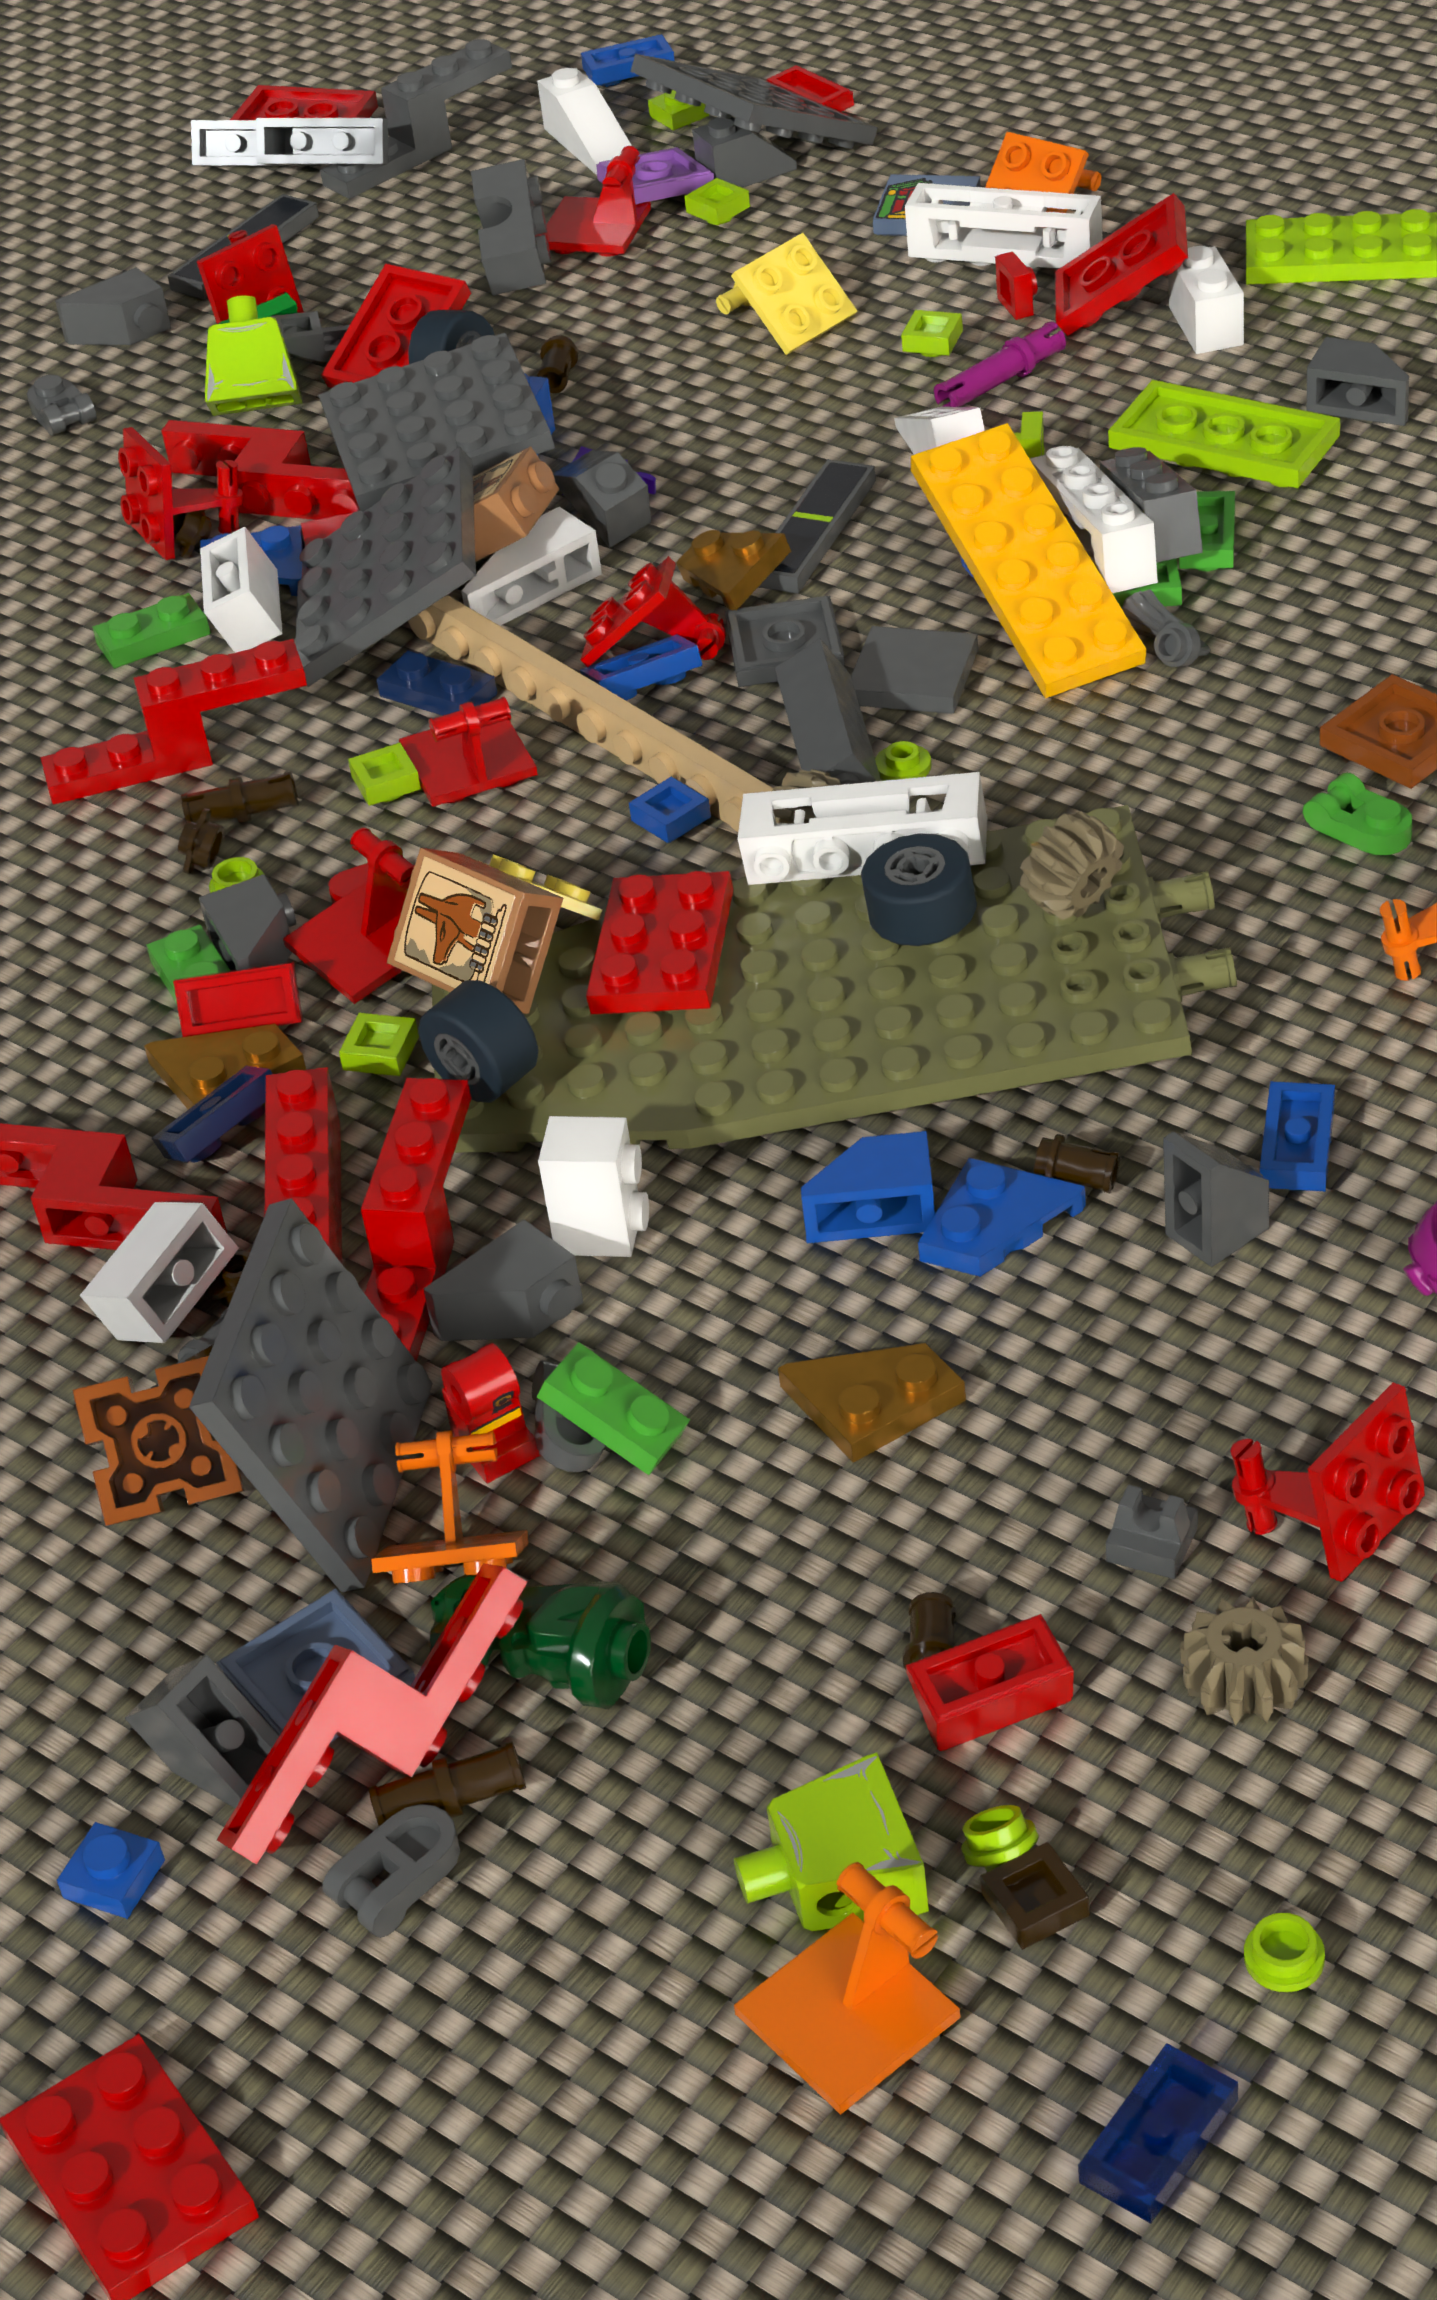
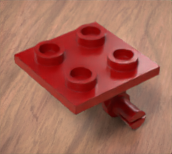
M626 146L622 149L620 156L612 158L607 166V173L602 182L603 187L599 198L564 196L547 223V233L540 234V236L546 235L549 250H554L559 254H570L576 251L595 252L606 257L626 252L651 210L650 201L635 204L632 178L636 171L635 165L640 159L638 156L640 153L637 148Z
M271 224L249 236L245 230L233 232L228 236L231 245L196 261L217 324L229 319L227 300L236 296H253L256 298V305L258 306L263 302L287 293L297 303V313L304 312L277 225Z
M133 427L123 428L124 447L120 448L118 452L119 466L125 477L126 494L121 496L122 515L125 522L131 525L143 537L144 541L150 544L165 560L175 559L173 515L218 507V531L224 534L240 529L239 506L243 504V491L238 488L237 462L224 460L225 464L222 461L216 463L218 488L172 489L171 463Z
M668 556L657 567L652 563L645 565L629 581L630 591L618 601L613 597H609L592 613L589 619L593 623L583 636L587 641L580 660L588 668L641 621L671 636L678 634L698 645L701 659L711 660L724 645L726 637L724 621L722 618L718 621L719 615L716 613L705 615L672 581L676 563Z
M505 697L474 706L472 702L460 704L459 711L433 719L430 718L428 720L430 730L399 739V743H401L418 771L420 785L432 807L444 803H455L467 796L497 787L511 786L520 780L538 775L536 764L510 722L512 718L511 711Z
M366 827L358 829L353 834L350 844L353 845L352 849L358 851L368 860L367 881L283 938L287 949L353 1004H356L403 971L388 964L387 960L394 939V932L407 895V889L411 881V874L415 865L403 857V851L397 844L391 840L382 841Z
M1394 1382L1308 1468V1473L1265 1469L1261 1444L1258 1441L1253 1444V1439L1239 1440L1230 1449L1236 1470V1475L1232 1480V1490L1236 1501L1244 1506L1248 1530L1250 1532L1255 1530L1257 1535L1272 1532L1278 1524L1274 1510L1319 1527L1330 1578L1343 1582L1364 1559L1373 1555L1380 1542L1406 1515L1415 1511L1421 1499L1425 1496L1424 1480L1419 1465L1414 1438V1426L1411 1421L1405 1386Z

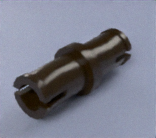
M290 770L282 774L243 782L241 777L229 779L228 786L191 794H181L182 809L186 823L187 821L197 823L204 808L211 810L210 822L216 823L237 818L238 822L242 823L251 821L252 814L289 806H299L297 789Z
M512 1741L505 1743V1746L449 1763L447 1757L432 1761L433 1769L380 1786L373 1785L368 1789L378 1826H381L391 1816L407 1807L420 1804L436 1806L446 1811L451 1818L464 1814L463 1806L516 1789L523 1790L527 1787Z

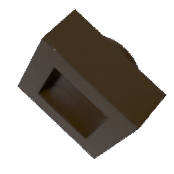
M1048 1842L980 1875L982 1895L1022 1950L1090 1916L1089 1896Z

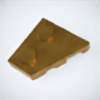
M709 530L693 539L692 546L678 559L676 564L683 580L694 587H701L703 593L711 598L720 595L726 608L737 611L786 558L791 549L784 533H760L756 530L744 533H720L718 530Z
M276 1024L153 1041L144 1045L149 1064L188 1110L245 1066L268 1068L273 1074L286 1073L291 1070H306L303 1054Z
M926 1343L786 1363L778 1368L780 1387L853 1463L966 1401L965 1382Z

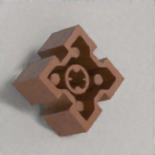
M209 1356L155 1369L158 1387L135 1392L132 1379L126 1376L73 1390L85 1444L95 1445L104 1442L109 1467L92 1472L106 1526L165 1512L161 1499L162 1494L184 1489L188 1505L245 1491L239 1467L221 1445L214 1440L212 1434L189 1408Z

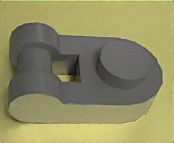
M58 375L42 376L28 389L27 398L32 415L51 436L66 431V425L77 421L83 425L97 419L96 411L87 393L82 394L72 382L62 379Z
M541 1360L535 1370L532 1383V1399L535 1400V1440L537 1449L543 1458L556 1468L567 1472H582L590 1469L599 1460L606 1445L537 1398L543 1383L559 1365L558 1363Z
M420 1804L404 1808L391 1816L330 1868L324 1878L323 1892L339 1907L345 1909L353 1907L358 1911L359 1923L375 1937L382 1938L388 1936L401 1924L407 1909L443 1879L457 1864L460 1847L454 1821L446 1811L436 1806ZM384 1869L391 1874L378 1886L372 1883V1880Z

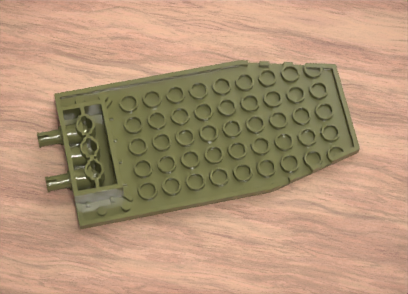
M1129 806L1098 808L1085 814L1090 817L1095 816L1108 826V829L1115 834L1116 839L1124 845L1123 854L1120 858L1123 864L1121 870L1111 880L1112 887L1102 893L1098 904H1090L1085 914L1080 917L1073 915L1065 920H1061L1054 914L1050 915L1036 905L1028 897V893L1019 885L1021 875L1024 873L1020 868L1022 861L1032 851L1030 844L1037 842L1043 835L1044 827H1053L1058 818L1040 819L1030 824L994 831L987 830L985 864L970 865L977 903L971 921L958 934L941 942L922 946L898 945L882 938L871 927L861 875L748 885L745 876L732 881L733 896L711 1008L590 1014L586 993L605 915L600 916L599 921L591 919L554 932L529 1014H524L535 1033L539 1049L537 1064L492 1103L471 1100L454 1153L519 1152L526 1142H543L549 1116L626 1118L630 1144L640 1145L641 1140H666L669 1149H692L1192 1055L1190 1034L1181 1004L1182 996L1212 989L1236 987L1237 978L1230 947L1174 958L1173 953H1168L1160 924L1161 918L1215 909L1209 872L1202 871L1184 877L1154 881L1152 876L1147 877ZM432 984V1007L450 992ZM434 1069V1078L442 1079Z

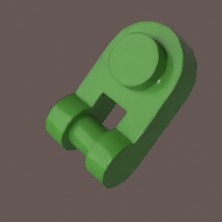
M1342 773L1328 785L1327 794L1317 793L1303 806V816L1313 829L1363 852L1373 855H1391L1406 849L1411 843L1412 814L1410 811L1394 800L1367 790L1363 782L1352 773Z

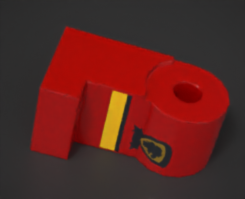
M489 1343L479 1348L476 1353L462 1360L454 1361L441 1369L444 1386L442 1392L453 1437L494 1431L496 1439L494 1445L469 1447L471 1451L497 1448V1461L470 1463L487 1484L540 1456L535 1437L525 1424L519 1400L521 1392L517 1377L506 1356L494 1343Z

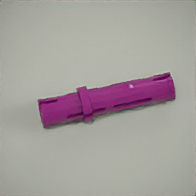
M1050 321L1023 338L1012 337L1005 342L1002 349L950 379L938 383L934 387V397L937 404L939 405L950 398V402L942 407H961L1014 376L1024 377L1030 374L1037 363L1065 349L1066 338L1063 331L1061 330L1050 337L1049 333L1057 330L1059 327L1056 323Z

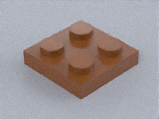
M1391 674L1320 727V746L1412 789L1437 770V694Z

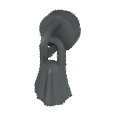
M1151 589L1136 592L1124 600L1122 610L1138 635L1155 639V653L1165 665L1169 667H1186L1191 665L1198 656H1205L1210 653L1211 649L1200 640L1197 630L1192 625L1184 623L1170 613Z

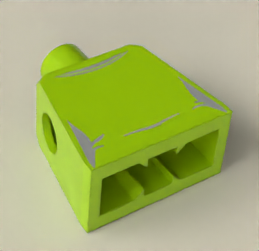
M244 295L228 299L227 306L230 323L216 324L208 328L205 401L212 415L217 416L303 404L293 366L276 318L266 317L258 319L256 298L253 296Z
M878 1753L864 1756L772 1799L767 1806L772 1847L734 1858L737 1878L747 1904L789 1891L802 1927L810 1931L831 1929L852 1912L864 1922V1911L844 1893H841L837 1889L839 1886L836 1885L842 1871L855 1862L861 1863L885 1887L894 1885L900 1888L909 1897L910 1909L915 1914L919 1915L929 1912L924 1863Z

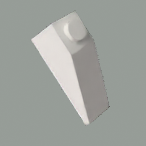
M562 68L556 70L552 76L537 81L544 129L593 173L597 175L596 164L612 160L615 156H620L624 147L632 146L596 84L577 68Z
M937 407L894 418L897 430L914 455L985 431L981 410L978 407Z
M561 507L541 515L526 537L496 551L476 573V576L461 590L464 605L501 626L602 575L596 530Z

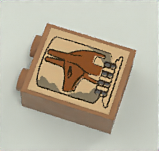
M531 446L473 476L475 562L526 537L559 491L552 470L544 461L539 459Z
M420 848L411 874V881L400 919L394 932V939L387 963L448 992L453 991L466 980L483 981L496 987L509 997L522 1013L529 1014L564 898L461 853Z

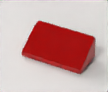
M1042 1614L906 1665L907 1676L930 1736L939 1751H945L1064 1705L1073 1698L1074 1670Z

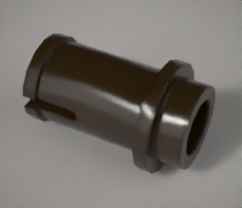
M563 335L549 338L541 347L540 356L542 364L537 377L548 378L550 393H560L566 388L570 369L578 361L579 352L570 338Z
M1061 1134L1055 1135L1054 1139L1043 1137L1036 1154L1034 1174L1103 1190L1104 1193L1110 1194L1118 1175L1120 1153L1065 1142L1064 1135Z
M926 1592L917 1595L911 1600L909 1605L910 1643L905 1647L902 1658L905 1670L908 1664L957 1646L954 1643L956 1608L953 1607L952 1599L941 1593Z

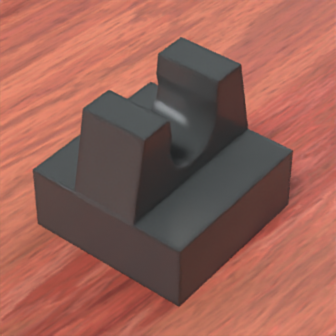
M1128 1485L1118 1505L1113 1528L1106 1541V1562L1175 1579L1198 1528L1197 1508L1185 1506L1183 1498L1169 1495L1167 1501L1145 1496L1143 1495L1142 1488Z

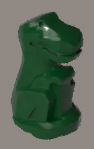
M463 1575L454 1579L433 1597L431 1609L435 1622L430 1630V1652L476 1575ZM599 1581L533 1587L525 1586L519 1596V1599L523 1601V1609L518 1620L503 1638L499 1639L495 1636L481 1660L486 1669L493 1650H500L503 1666L511 1677L524 1678L527 1675L536 1674L547 1679L555 1689H570L572 1695L583 1706L610 1709L625 1692L630 1681H636L642 1675L649 1659L651 1635L648 1626L645 1624L644 1603L635 1597L624 1585L617 1582Z

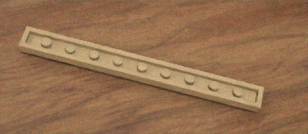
M446 595L408 620L411 629L420 639L430 642L445 651L451 658L463 662L476 671L495 676L497 684L514 693L520 700L527 701L548 714L553 720L561 722L583 735L589 742L596 743L619 757L625 764L632 765L652 777L657 783L660 784L672 776L709 799L711 814L729 824L737 832L739 831L743 794L773 790L771 786L449 595Z

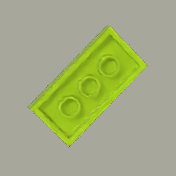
M1421 209L1407 210L1402 214H1378L1373 211H1362L1351 216H1330L1325 213H1313L1300 218H1282L1277 215H1265L1258 219L1246 220V285L1437 278V212H1427Z
M1152 380L1108 430L1109 448L1122 450L1141 447L1151 451L1159 459L1176 462L1183 467L1196 466L1223 472L1230 477H1247L1270 482L1277 487L1299 488L1339 438L1340 418Z

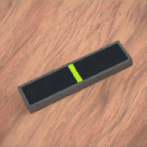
M285 194L280 195L168 275L170 289L174 292L202 300L208 299L196 261L231 245L228 236L240 230L247 231L249 236L271 224L277 225L283 244L319 217L317 203Z
M827 459L775 532L784 533L791 552L758 588L796 594L801 591L876 482L875 466Z

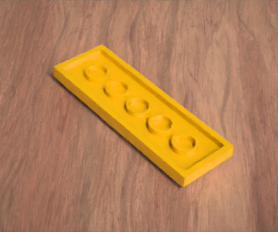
M1008 423L911 456L912 474L1045 699L1145 664L1146 647Z

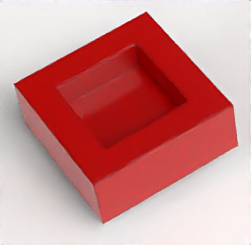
M1013 251L995 256L997 299L1015 320L1033 316V296L1038 292L1037 279L1033 269L1026 267Z

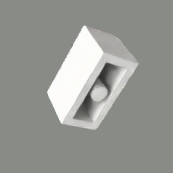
M1193 246L1188 248V258L1184 260L1176 271L1168 275L1169 308L1196 354L1244 345V293L1215 246Z
M243 527L200 548L204 614L232 650L236 653L252 649L281 635L282 621L277 568L247 528Z
M549 1116L538 1163L552 1239L575 1256L632 1257L637 1231H646L648 1226L649 1199L647 1192H638L637 1184L640 1181L642 1168L641 1149L637 1144H630L627 1119L619 1117Z
M155 1202L80 1294V1297L117 1340L166 1343L239 1247L203 1203Z

